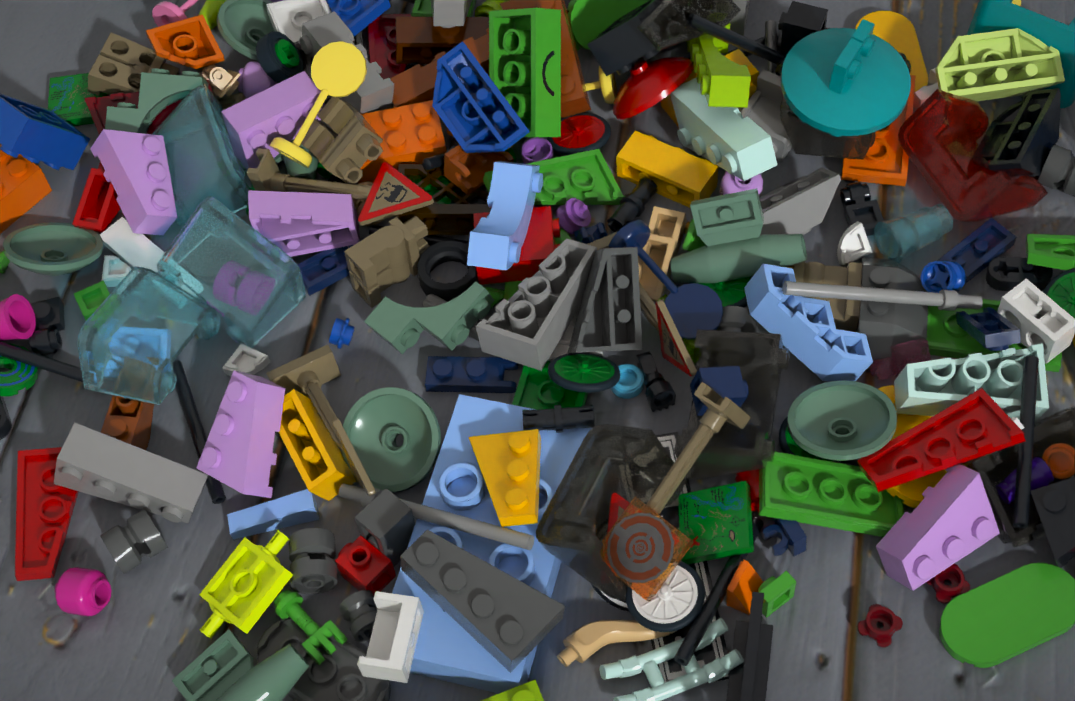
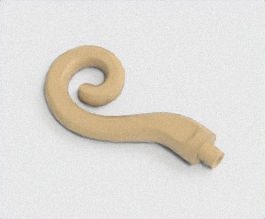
M598 620L579 627L563 640L565 649L557 655V658L562 665L567 667L575 659L580 663H584L591 655L606 645L653 640L670 635L675 631H653L645 628L636 620Z

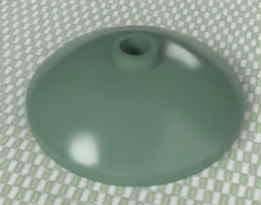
M226 0L221 5L217 15V26L221 35L235 51L251 60L259 62L256 54L257 42L267 33L275 31L266 8V4L274 2L270 0Z
M39 223L22 227L10 233L3 242V250L7 259L22 269L42 275L59 276L75 272L92 264L103 252V240L97 232L74 227L71 223Z
M830 381L813 386L801 393L793 401L788 411V429L796 444L810 454L829 460L848 461L871 455L883 448L892 439L897 427V413L890 398L879 389L856 381Z
M396 387L373 390L361 397L351 407L344 420L343 428L374 488L380 490L388 489L391 492L410 489L426 478L437 461L441 446V432L437 417L429 404L412 391ZM399 434L403 437V444L400 447L396 444V437ZM342 450V455H343L344 461L346 462L347 466H348L349 469L351 470V468H350V466H349V463H348V461H347V458H346V456H345V453H344L343 450Z

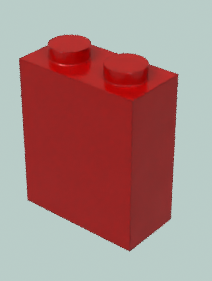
M551 206L533 207L530 224L521 248L518 263H514L508 270L476 267L480 285L523 281L526 277L531 278L539 271V265L560 245L555 244V238H561L559 218L553 219ZM490 212L474 213V228L478 225L481 217L487 218Z

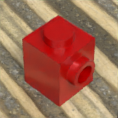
M361 535L353 543L346 544L335 560L340 575L358 591H371L373 596L376 591L381 592L396 577L392 561Z

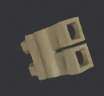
M111 32L88 74V92L100 95L101 92L109 95L122 92L124 94L140 91L141 72L151 73V69L158 68L170 71L171 75H179L180 69L166 63V59L157 56L154 50Z
M331 97L317 115L332 129L314 119L301 144L313 153L327 171L346 183L356 184L363 176V171L360 168L367 159L370 161L376 160L383 152L380 145L383 139L353 105L341 97Z
M414 216L405 223H402L395 217L389 221V226L382 227L344 251L347 266L350 270L352 287L371 308L382 301L381 292L393 284L406 281L410 273L413 276L418 274L417 264L419 258L429 245L423 238L428 235L427 227L417 216Z
M803 261L794 264L792 268L796 282L861 287L862 263L849 262L848 267L826 266L819 262L805 263ZM808 297L830 302L836 329L856 332L860 315V300Z

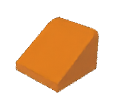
M746 560L740 562L727 588L726 602L727 606L750 615L752 592H758V588L764 581Z

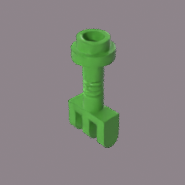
M285 590L274 601L275 613L281 619L290 617L302 628L309 638L301 645L308 655L320 665L325 661L321 652L317 650L320 646L328 654L332 655L336 648L328 639L333 636L341 645L348 639L331 620L320 627L301 608L303 598L297 592Z

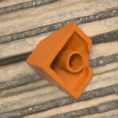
M203 14L146 30V35L156 55L161 58L194 69L225 61L224 55Z

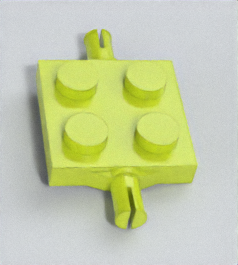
M277 530L265 547L253 544L246 537L243 538L199 594L209 603L213 612L199 629L203 634L212 639L224 622L234 624L248 634L294 575L283 567L279 558L276 557L287 541L290 540L286 535Z

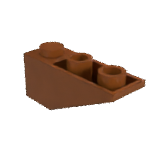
M125 357L101 433L147 450L151 435L159 367L158 360Z

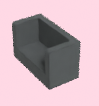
M384 489L354 518L360 535L392 561L393 567H395L401 561L400 556L407 550L415 526L412 509L391 491Z

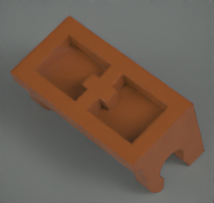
M457 145L444 154V176L469 195L484 184L485 172L493 171L494 162H513L514 158L506 151L465 153L462 147Z

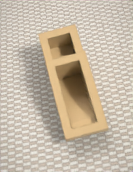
M654 206L648 226L650 238L643 249L670 278L671 258L678 254L687 218L684 212ZM638 256L639 282L652 301L657 302L662 299L666 287Z

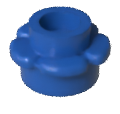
M346 318V320L335 319L329 343L337 345V349H341L343 344L350 345L355 327L349 325V318Z

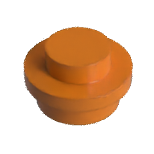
M1055 443L1044 451L1042 459L1049 466L1054 478L1066 479L1075 474V448L1071 445Z

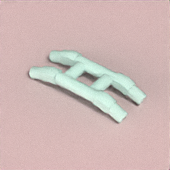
M722 618L709 625L696 651L714 642V639L728 631V627ZM681 638L639 656L634 655L629 658L620 659L618 662L600 665L599 671L603 680L631 677L642 673V670L645 672L651 688L648 687L643 690L634 691L632 694L614 697L613 701H662L704 683H711L724 677L730 670L742 664L744 659L740 652L735 649L722 658L718 657L700 668L693 654L688 665L683 666L686 674L665 682L657 664L675 657L684 638Z

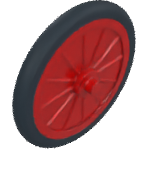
M578 113L561 118V137H547V140L551 143L554 152L565 156L603 147L610 138L611 127L608 121L599 115Z

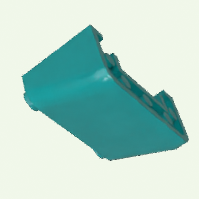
M979 0L967 35L1019 28L1039 39L1047 46H1052L1059 50L1065 81L1040 90L1059 88L1061 93L1060 108L1071 106L1075 101V18L1070 25H1066L1013 4V0Z

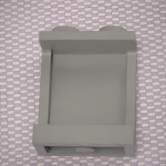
M763 69L757 77V90L748 101V108L744 107L740 113L743 118L747 116L771 136L776 160L783 162L808 124L803 123L786 103L781 90V76Z

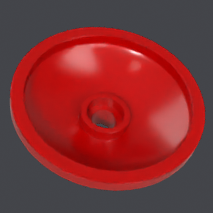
M666 57L648 64L646 61L638 63L630 70L632 75L620 87L614 101L613 114L619 120L627 119L657 104L689 77L694 69V65L690 59L684 57Z

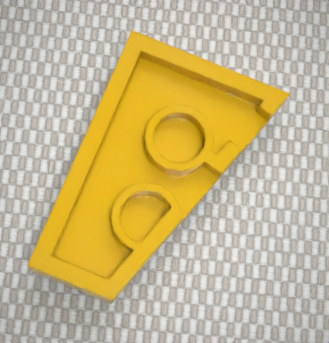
M539 430L469 437L501 527L538 523L541 436Z

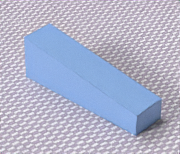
M308 489L227 514L229 532L233 540L319 520L314 494L309 492Z

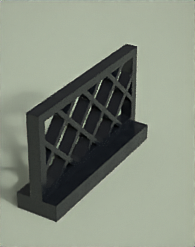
M752 592L749 622L736 620L732 651L737 649L742 655L744 662L730 670L726 701L766 700L773 625L761 624L764 593Z

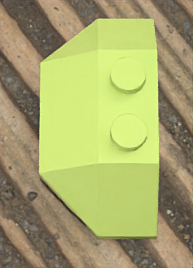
M1019 28L957 36L935 68L941 100L959 104L1020 96L1028 91L1040 90L1065 81L1059 50L1052 46H1047L1039 39Z

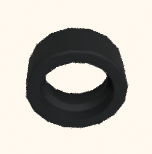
M452 240L441 241L429 246L421 254L417 268L420 286L426 296L434 294L448 302L464 293L475 281L479 283L476 267L467 265L469 246ZM444 262H460L468 267V273L462 279L453 283L436 282L430 277L431 271Z

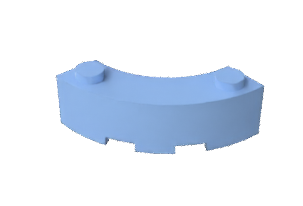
M506 161L494 162L491 186L487 199V205L491 208V211L487 218L481 217L478 225L470 231L467 257L468 266L508 270L514 263L519 262L521 248L532 216L536 192L540 193L543 186V174L539 173L540 165Z

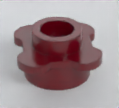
M955 563L926 582L935 590L936 600L943 604L949 603L951 598L970 591V584L965 581L962 570ZM944 581H950L951 585H945Z
M873 604L868 609L866 619L858 623L857 630L862 636L868 635L876 640L879 647H888L892 642L891 637L895 631L901 630L903 622L890 609L879 604ZM882 623L884 627L878 628L876 624Z

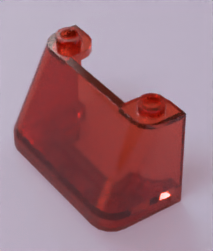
M936 89L900 127L898 141L956 220L971 223L1031 208L1048 194L1041 183L1034 177L1020 176L1016 180H1012L1006 172L999 171L996 173L973 164L972 157L979 146L977 141L988 128V116L978 102Z

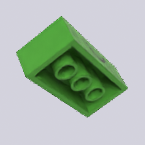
M524 8L489 11V77L530 131L524 137H561V10Z

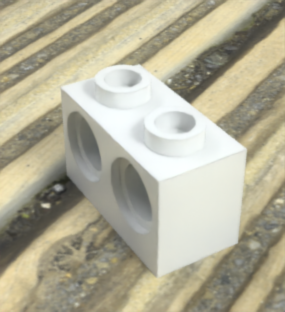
M1027 278L1002 296L997 312L1020 329L1021 343L1027 348L1034 344L1043 343L1046 364L1071 345L1075 335V318Z

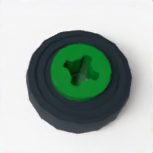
M272 31L257 42L256 54L258 61L265 73L275 82L280 83L304 71L303 58L298 48L286 35Z

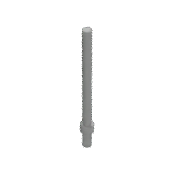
M784 281L782 288L784 295L938 306L939 310L955 311L956 308L981 309L983 303L981 296L958 294L955 290H940L937 293Z
M343 483L339 489V496L360 502L362 507L365 508L383 490L374 488L376 493L369 496L363 488ZM400 499L412 509L414 518L531 550L534 545L533 535Z

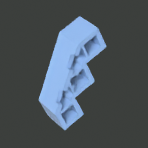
M763 263L744 287L750 316L822 381H856L873 363L866 334L836 329L829 301L784 295L782 291L784 281L796 282L794 270L792 268Z

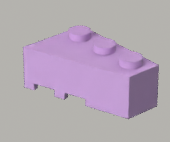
M305 71L221 111L234 154L246 170L258 167L260 163L256 155L258 148L269 149L273 158H275L280 153L269 146L274 138L281 137L290 142L295 139L321 92ZM317 115L315 119H317L318 121H320L321 119H320L319 116Z
M103 129L90 149L94 157L98 156L105 169L103 175L107 182L112 183L118 195L116 200L132 232L136 234L164 235L177 219L164 137L162 135Z
M248 190L249 220L266 262L355 245L360 242L358 215L351 194Z
M234 370L196 468L242 494L272 498L273 487H268L271 465H276L277 454L273 453L275 432H280L285 388L263 377Z
M961 464L945 469L947 473L934 488L928 486L922 493L924 499L911 514L905 512L876 545L887 576L914 591L1000 534L979 472Z

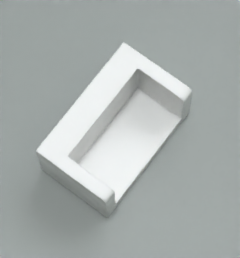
M376 591L373 600L377 607V613L366 657L359 656L357 665L364 677L408 683L424 610L419 597Z

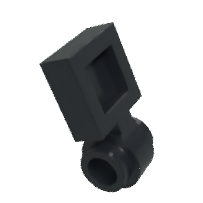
M855 182L846 184L845 188H841L840 197L842 205L845 207L844 215L848 226L850 227L858 221L863 224L866 236L885 233V221L877 200H871L868 185Z
M60 297L30 303L36 318L35 331L29 338L32 351L43 356L56 353L57 349L62 348V339L59 331L65 330L64 303Z

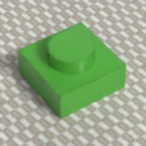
M104 280L74 293L87 324L118 311Z
M787 571L777 578L775 576L769 577L758 588V592L764 593L762 614L766 618L794 597L796 580Z

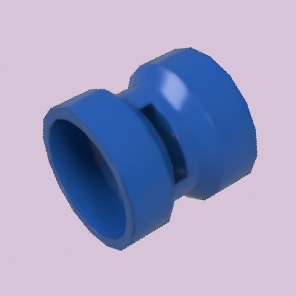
M933 261L923 268L920 279L922 286L927 292L939 293L940 290H955L958 292L965 284L966 275L965 270L957 262Z

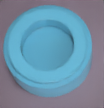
M633 364L619 365L620 379L611 388L612 392L623 399H631L638 396L644 388L643 372Z

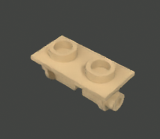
M213 64L204 67L202 70L203 78L211 83L214 87L215 95L220 98L224 95L230 96L239 85L237 79L241 74L229 69L226 71Z

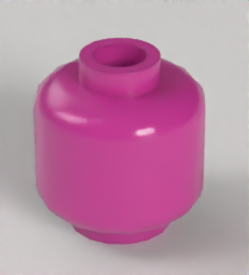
M74 567L66 570L59 578L55 586V598L57 605L62 611L68 614L89 617L97 615L107 606L112 590L103 572L96 569Z

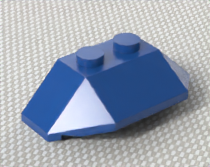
M463 41L437 60L438 72L435 80L432 107L465 153L503 152L530 132Z

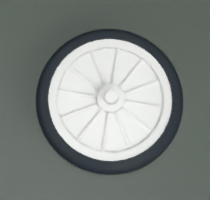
M671 559L667 569L656 579L645 583L628 582L626 589V603L633 618L645 628L657 632H672L689 625L700 613L705 599L704 585L698 573L688 564L675 559Z

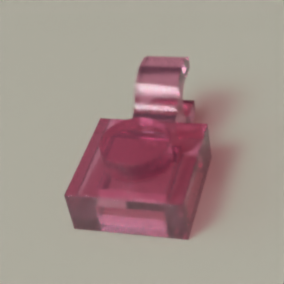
M919 338L890 346L892 356L873 360V363L870 365V371L872 376L877 375L878 380L887 379L894 375L897 378L906 364L930 361L928 341L924 338Z

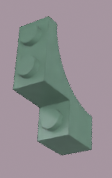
M158 68L151 69V73L141 72L138 109H136L135 104L124 102L117 103V107L107 106L105 129L146 134L152 121L163 109L186 97L208 95L209 83L203 77H200V73L193 71H182V75H171L170 71Z
M476 281L458 297L432 307L405 306L385 296L364 322L401 354H404L408 348L413 347L417 343L423 330L453 351L457 345L462 344L467 339L470 329L474 324L488 314L491 304L495 300Z

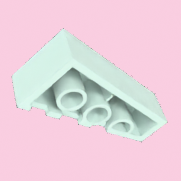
M697 77L681 84L670 94L679 125L677 135L684 147L691 149L699 156L706 158L714 165H718L729 174H733L743 181L777 166L771 136L748 116L743 118L738 107L708 106L705 95L700 93V84L697 83Z
M1043 343L1034 344L1025 349L1016 350L1015 348H1008L999 353L986 355L975 353L968 354L966 358L953 360L951 358L906 364L894 381L896 413L934 416L983 388L1009 417H1017L1020 420L1024 358L1026 356H1035L1039 359L1036 422L1049 409Z

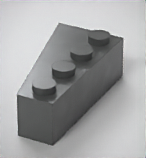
M426 530L400 556L401 570L510 673L563 619L565 605L429 530Z

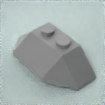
M822 167L807 176L797 178L760 196L759 199L764 216L761 234L805 235L811 231L812 227L822 223L841 181L840 174Z

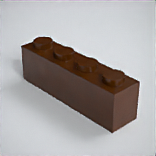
M396 16V64H410L413 62L420 64L431 63L435 55L443 51L449 52L462 41L470 37L476 40L486 35V29L489 28V17H466L464 26L443 28L441 26H433L432 17Z

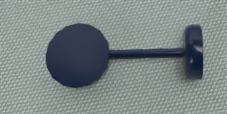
M643 220L632 221L621 228L612 238L609 248L638 247V256L671 292L666 297L664 303L681 338L696 340L712 334L720 325L723 317L722 301L718 294L708 286L698 283L684 284L677 287L644 251L643 247L650 238V229Z

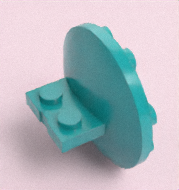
M863 19L857 29L831 28L817 31L801 39L788 52L781 72V90L786 103L803 123H807L835 137L859 136L885 128L902 113L911 89L910 72L899 52L888 42L872 34L875 26L874 23Z

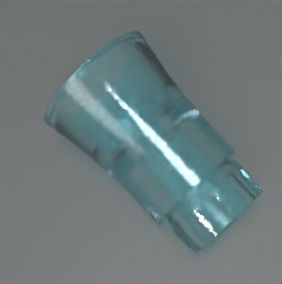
M942 204L923 207L912 213L878 222L874 228L876 245L885 259H891L900 263L912 253L939 240L943 234L950 232L953 228V220L948 209Z

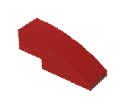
M101 162L98 169L91 168L72 223L74 227L103 232L121 209L116 200L118 195L112 183L107 182L103 175L105 169Z

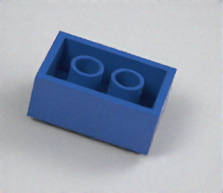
M0 93V150L15 158H18L19 154H21L24 158L36 164L43 161V163L56 170H59L61 167L74 170L90 138L53 111Z

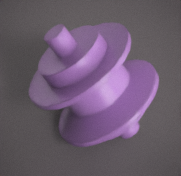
M571 198L565 205L559 206L556 210V218H559L560 227L568 233L573 234V231H577L590 224L591 215L588 206L579 199Z

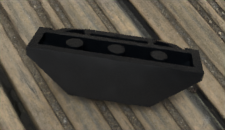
M1060 89L1028 91L1021 97L1022 101L1010 106L992 121L972 157L973 164L1007 177L1030 178L1041 175L1046 159L1053 145H1056L1059 139Z

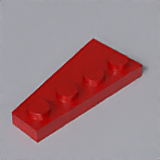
M981 388L889 441L879 451L858 459L857 462L861 471L876 490L880 492L1025 442L1023 431Z
M62 447L18 451L15 577L17 581L54 578L79 492L54 484L56 460Z

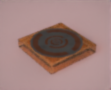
M634 497L591 556L643 599L650 602L693 545L694 541L639 498Z

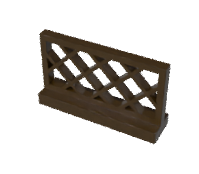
M399 164L398 171L404 176L418 175L423 178V180L416 184L420 188L424 189L431 184L439 190V192L432 196L433 204L399 214L398 219L402 223L417 216L426 225L428 235H470V231L474 229V213L491 211L487 204L469 203L477 196L487 203L489 194L485 192L487 189L485 184L462 198L453 191L457 188L454 183L451 182L446 186L437 180L440 176L444 175V166L425 170L422 164ZM447 196L455 204H438L437 202Z

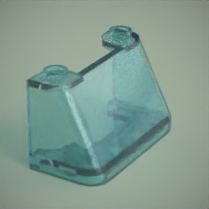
M205 84L192 89L152 133L153 135H162L164 137L177 212V219L175 221L179 226L183 224L191 234L248 206V190L254 191L244 181L245 172L237 162L221 112L224 109Z
M208 196L196 207L157 263L158 272L156 274L166 286L171 287L173 285L179 288L184 284L225 318L228 326L226 332L235 342L240 343L242 341L251 348L306 298L302 274L295 261L212 196Z
M135 266L80 329L77 346L84 389L160 405L168 393H172L176 386L177 376L173 373L172 363L196 333L203 340H209L213 335H216L220 328V317L217 316V312L213 307L149 268Z

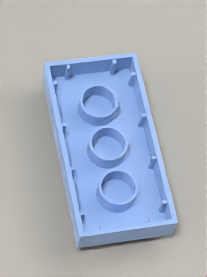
M459 394L422 505L501 527L469 437L524 431L522 410L534 409ZM595 428L563 429V433H556V430L539 431L541 436L538 523L504 527L533 535L534 545L531 550L420 519L416 520L407 549L426 530H429L551 598L594 449ZM400 568L392 593L419 597L424 610L410 673L498 694L527 683L537 646L510 673L447 612H443V609Z

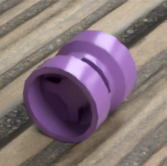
M531 138L522 145L523 164L553 157L552 145L544 138Z

